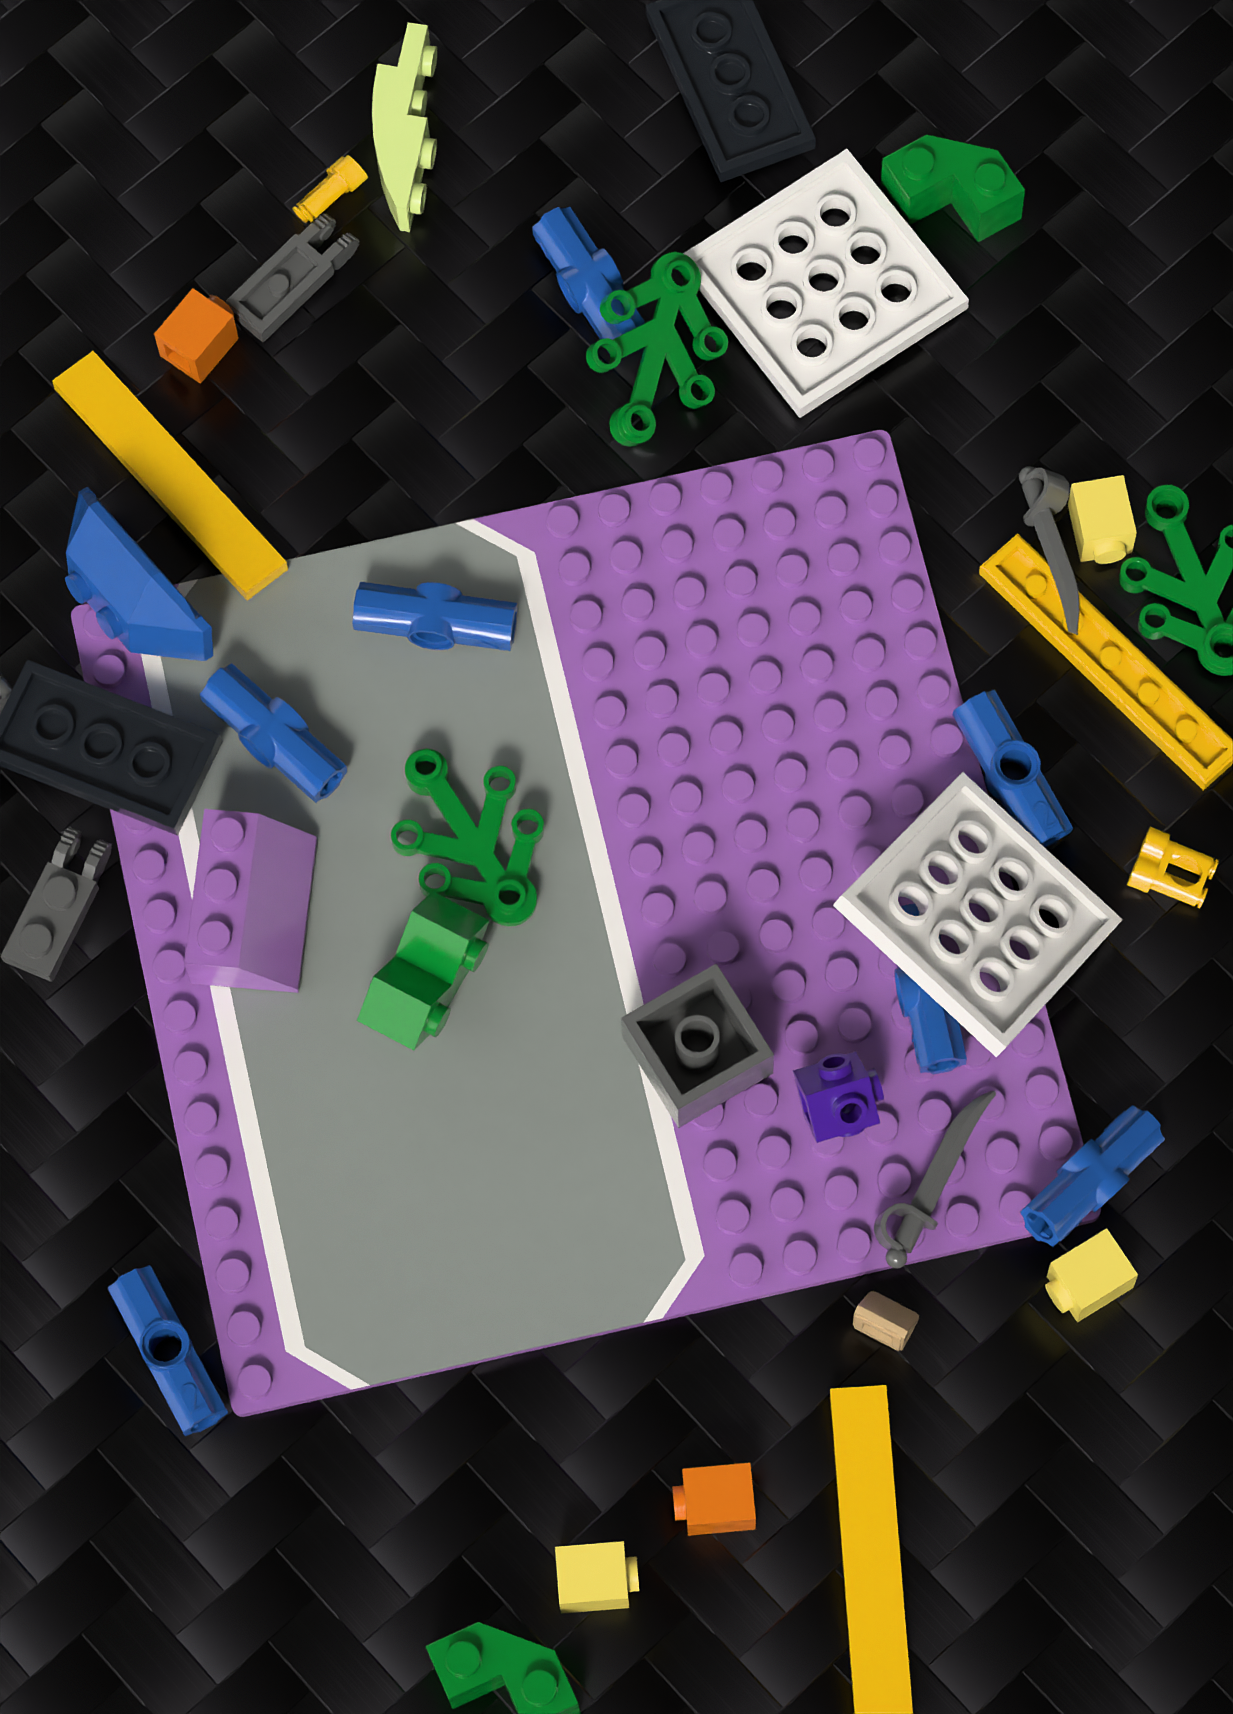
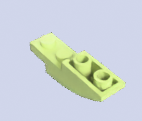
M409 22L398 67L377 64L372 103L373 137L382 188L399 230L406 232L411 230L414 213H423L427 185L421 183L424 169L433 168L437 150V139L430 138L428 120L424 117L427 105V91L422 90L425 76L433 77L437 62V47L430 46L428 25Z

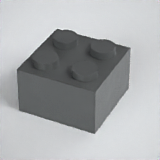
M717 963L621 1018L624 1041L678 1128L773 1074V1052Z

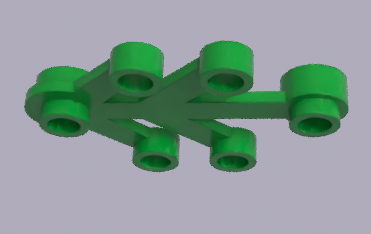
M671 252L663 255L653 264L650 280L628 291L615 290L606 295L600 303V313L603 319L610 324H620L630 319L636 308L658 299L653 320L613 340L609 338L600 339L591 344L586 352V360L589 367L596 372L604 373L617 367L621 358L645 347L630 402L616 409L610 418L611 434L618 443L624 446L632 447L650 439L654 434L656 420L650 409L665 358L680 386L679 396L685 406L697 409L707 405L714 398L715 388L712 381L704 375H698L674 327L678 309L694 336L693 350L700 359L710 361L723 355L728 348V338L723 330L711 326L696 296L701 285L699 268L689 256L683 253ZM673 269L678 270L682 275L684 281L682 286L677 285L672 280L671 273ZM612 299H617L623 304L624 313L622 316L617 315L612 310ZM706 335L711 336L715 340V352H711L706 348L704 344ZM599 347H603L609 352V364H604L599 360L597 354ZM693 383L699 385L703 391L701 400L694 398L691 393V385ZM633 413L639 415L642 419L643 429L641 431L636 430L631 424Z
M1173 485L1159 486L1152 490L1147 498L1145 517L1154 529L1163 531L1183 581L1151 568L1148 561L1143 558L1131 557L1124 561L1119 574L1120 585L1127 592L1140 593L1148 590L1196 611L1203 628L1171 616L1170 611L1162 604L1151 603L1141 610L1138 629L1148 639L1156 640L1166 636L1196 649L1201 664L1213 674L1221 676L1233 675V655L1228 658H1222L1214 651L1215 647L1225 645L1233 652V609L1225 622L1217 604L1233 570V548H1230L1225 543L1227 538L1233 537V525H1229L1221 531L1217 544L1218 552L1205 575L1184 525L1189 509L1187 495L1180 488ZM1167 507L1174 511L1175 516L1171 519H1165L1160 517L1156 511L1159 508ZM1131 569H1138L1143 572L1145 578L1141 581H1132L1128 578L1126 572ZM1150 615H1157L1162 618L1164 625L1157 628L1151 627L1146 623L1145 618Z
M429 748L415 751L408 757L405 763L407 784L413 792L431 797L457 839L424 832L417 822L406 819L399 821L392 828L391 840L394 850L403 856H413L418 853L475 866L485 881L452 877L448 868L443 864L430 863L424 866L419 873L421 892L426 897L434 891L443 897L484 905L490 919L503 926H517L526 922L533 915L537 906L536 889L527 879L535 845L544 835V821L541 814L533 809H523L514 815L511 825L512 834L516 840L505 871L494 852L507 802L516 792V778L512 770L505 766H495L486 772L483 779L486 798L477 828L448 783V766L444 756L438 751ZM425 761L432 762L436 766V769L428 775L420 774L416 768ZM498 777H503L510 782L508 788L503 791L492 789L490 784ZM531 820L538 825V828L531 834H524L519 831L518 826L523 821ZM405 831H412L418 836L416 841L410 845L401 844L398 841V837ZM433 874H439L445 878V883L439 888H430L425 882ZM512 890L520 895L519 900L512 905L502 903L500 896L505 891Z

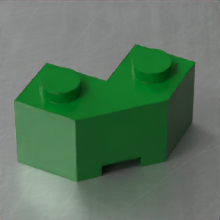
M925 135L882 158L880 188L909 226L951 203L976 241L980 242L1022 218L1025 189L998 150Z
M432 891L411 911L395 956L373 976L357 1021L412 1050H415L429 1035L436 1038L443 1030L449 1018L451 1008L448 1006L469 970L475 972L484 959L489 944L482 939L490 920Z
M480 1622L426 1646L452 1709L505 1685L518 1714H581L578 1701L555 1650Z

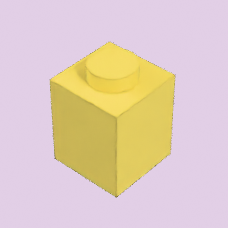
M1124 475L1071 484L1068 509L1080 562L1095 560L1099 564H1108L1123 559L1126 554H1132L1137 532Z
M1106 1228L1051 1262L1047 1273V1278L1050 1282L1045 1284V1287L1056 1307L1062 1313L1069 1310L1075 1320L1079 1322L1133 1289L1138 1274Z
M624 1541L555 1547L561 1614L629 1608L628 1592L639 1591L637 1557H625Z

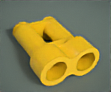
M349 155L341 156L326 170L328 176L292 208L304 223H307L308 220L313 222V219H316L344 192H353L368 179L365 171Z
M1150 826L1127 885L1145 893L1152 889L1194 907L1197 905V908L1200 909L1208 891L1207 888L1203 890L1206 878L1208 876V879H1212L1219 860L1213 861V857L1169 840L1170 834ZM1168 863L1200 875L1198 882L1194 884L1165 872Z

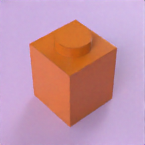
M193 288L154 333L160 357L200 384L239 339L234 312L229 305L214 295H210L207 298Z
M750 1463L682 1469L683 1485L672 1486L675 1521L687 1520L688 1536L756 1530Z

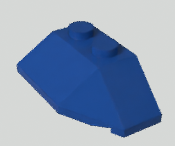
M87 486L79 491L66 549L68 576L65 577V582L75 600L80 604L87 602L96 612V619L103 632L110 639L117 637L130 653L207 661L213 657L212 627L162 573L96 498L91 489Z

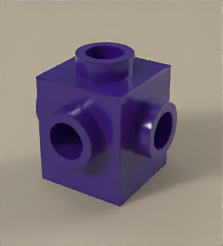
M856 1051L849 1054H831L822 1058L816 1064L793 1070L803 1115L817 1143L838 1136H854L861 1133L867 1127L880 1124L876 1102L884 1100L882 1086L875 1068L866 1070Z

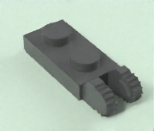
M325 213L322 216L320 215L299 236L295 233L226 300L225 303L234 312V319L260 341H266L334 275V270L340 269L357 250L360 241L351 233H346L322 255L316 251L328 239L336 227V221L330 215Z
M72 827L67 828L63 836H61V840L55 848L52 863L47 862L1 954L3 962L50 982L54 981L99 890L97 883L110 858L112 849L111 843L101 839L97 840L84 864L82 876L69 871L68 868L80 847L82 832Z

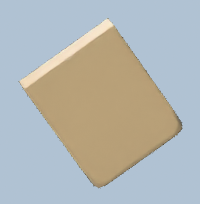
M871 1291L858 1304L854 1312L853 1325L858 1331L897 1351H902L919 1320V1315L893 1300Z

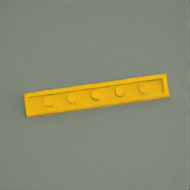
M94 351L52 380L54 388L247 601L288 570L285 559Z
M1018 533L980 566L979 574L1203 791L1233 764V739L1079 591L1078 635L1068 632L1062 602L1048 562Z
M886 1385L830 1389L854 1714H913Z

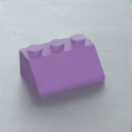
M204 809L184 965L191 984L299 993L317 846L316 836L259 813Z

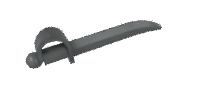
M1027 466L1019 473V480L1023 484L1022 489L1030 508L1023 516L1026 525L1035 526L1062 602L1068 632L1078 635L1079 594L1077 582L1053 515L1060 512L1068 501L1070 493L1069 482L1058 473L1044 468L1035 469L1032 466Z
M995 1091L987 1092L974 1099L953 1120L911 1204H894L883 1211L875 1220V1237L879 1244L888 1250L886 1261L890 1267L901 1268L906 1264V1253L912 1252L924 1227L930 1230L936 1229L938 1223L930 1216L974 1127L987 1106L996 1096ZM889 1215H899L904 1218L892 1239L887 1233L886 1222Z

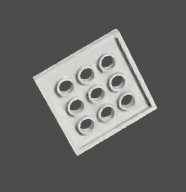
M848 149L842 151L683 253L689 256L699 268L701 274L699 291L799 418L968 309L969 299ZM836 208L845 211L850 219L844 225L834 227L827 225L821 219V216L825 211ZM796 235L802 237L808 246L800 253L791 254L785 252L779 243L787 236ZM869 246L877 250L880 257L874 263L860 264L852 258L851 253L858 247ZM755 262L763 266L766 273L758 280L748 281L741 278L737 270L745 263ZM828 273L836 278L838 284L834 289L822 292L814 289L809 281L816 274ZM890 284H901L909 290L910 296L902 302H891L884 298L881 292ZM777 300H785L792 303L796 311L788 318L778 319L770 315L767 308ZM858 311L867 317L868 323L861 329L851 330L844 327L839 319L846 312ZM815 338L825 344L826 350L820 356L807 357L799 352L797 346L805 339Z
M964 772L938 796L833 904L837 910L995 1057L1009 1045L1123 920ZM958 835H965L971 838L977 844L979 853L967 851L961 845ZM928 866H936L942 869L947 874L950 884L946 885L937 882L931 876ZM999 872L1011 875L1017 881L1019 891L1007 888L1001 882ZM898 897H906L912 900L918 907L919 916L906 913L901 908ZM969 903L982 906L987 911L990 922L978 920L971 913ZM1039 909L1051 912L1057 918L1059 928L1048 926L1041 919ZM939 934L953 938L959 946L960 954L947 951L940 943ZM1009 940L1018 941L1023 944L1030 954V960L1018 957L1012 951ZM980 972H986L994 976L1000 985L1001 992L988 989L980 979Z

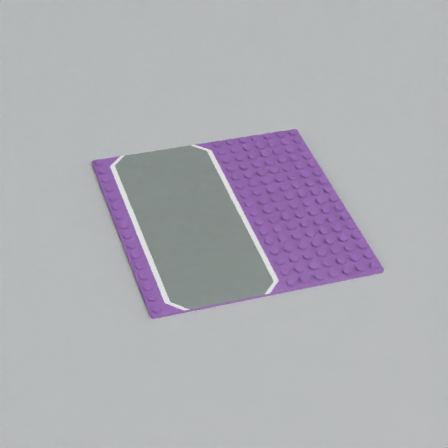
M876 430L285 560L288 570L248 601L223 574L174 584L192 607L212 627L214 656L207 661L130 653L117 637L110 639L103 632L96 619V612L89 604L76 606L72 610L71 619L84 682L220 734L223 741L178 836L111 809L110 811L230 1403L236 1415L246 1417L891 1269L892 1267L886 1261L888 1250L879 1244L875 1237V1220L883 1211L894 1204H911L953 1120L970 1102L990 1091H995L996 1096L987 1106L974 1127L930 1216L937 1221L938 1225L935 1230L923 1228L912 1252L906 1253L907 1262L905 1265L1032 1236L1025 1228V1221L1020 1211L1058 1176L1056 1171L1083 1146L1046 1005L1042 1007L997 1057L959 1023L967 1057L966 1065L959 1066L945 1073H920L916 1062L914 1043H912L908 1017H903L898 1001L894 970L897 969V965L833 906L839 897L962 772L988 795L979 761L952 715L953 711L963 704L891 437L886 431ZM360 582L416 589L417 585L421 583L434 582L455 587L464 596L515 602L518 606L514 643L512 644L511 651L454 644L452 648L447 650H431L413 644L407 637L354 630L352 621L356 590ZM232 663L271 699L278 697L284 700L302 717L308 725L309 732L335 756L341 759L347 766L348 772L331 795L315 803L275 766L270 769L261 764L243 746L238 738V733L201 701L200 693L205 688L208 679L219 668H224ZM429 748L438 751L446 759L449 773L448 783L477 828L486 798L483 782L486 772L495 766H505L514 773L516 792L507 802L494 852L505 871L516 840L512 834L511 823L518 811L533 809L539 812L544 821V835L535 845L527 879L536 889L537 906L533 915L526 922L517 926H503L490 919L484 905L445 897L490 920L482 939L489 945L480 966L475 972L469 970L448 1006L451 1008V1012L441 1033L436 1038L429 1035L415 1050H412L357 1021L372 978L395 956L411 911L426 898L421 892L419 885V873L424 866L430 863H440L448 868L452 877L485 882L475 866L418 853L413 856H403L398 854L393 848L391 840L392 828L399 821L406 819L417 822L424 832L457 839L431 797L413 792L406 781L405 763L408 757L417 750ZM425 761L420 763L416 770L420 774L428 775L436 769V766L432 762ZM498 777L491 782L490 786L496 791H503L508 788L510 782L503 777ZM204 809L259 813L317 837L299 993L190 983L184 959ZM531 820L523 821L518 826L519 831L524 834H531L538 828V825ZM405 831L399 835L398 841L401 844L410 845L416 841L418 836L412 831ZM958 835L961 845L967 851L979 853L977 844L971 838L965 835ZM928 866L931 876L937 882L946 885L950 884L947 874L942 869L936 866ZM999 872L1001 882L1007 888L1014 890L1010 875L1005 872ZM433 874L427 878L425 884L430 888H439L445 883V878L439 874ZM512 890L505 891L500 896L501 902L507 905L515 904L520 898V895ZM898 897L900 906L914 903L906 897ZM969 903L971 913L978 920L990 922L989 915L982 906ZM940 934L942 946L951 953L960 954L956 941L947 935ZM1009 940L1012 951L1018 957L1030 960V954L1023 944L1018 941ZM717 963L773 1052V1074L678 1128L624 1041L621 1018ZM980 972V979L988 989L1001 992L1000 985L994 976L986 972ZM856 1051L866 1070L875 1068L882 1086L884 1100L876 1102L880 1124L867 1127L861 1133L854 1136H838L817 1143L803 1115L793 1070L816 1064L822 1058L831 1054H849ZM1101 1207L1095 1213L1091 1210L1077 1226L1096 1221L1099 1218ZM888 1216L886 1230L892 1239L904 1218L902 1216Z

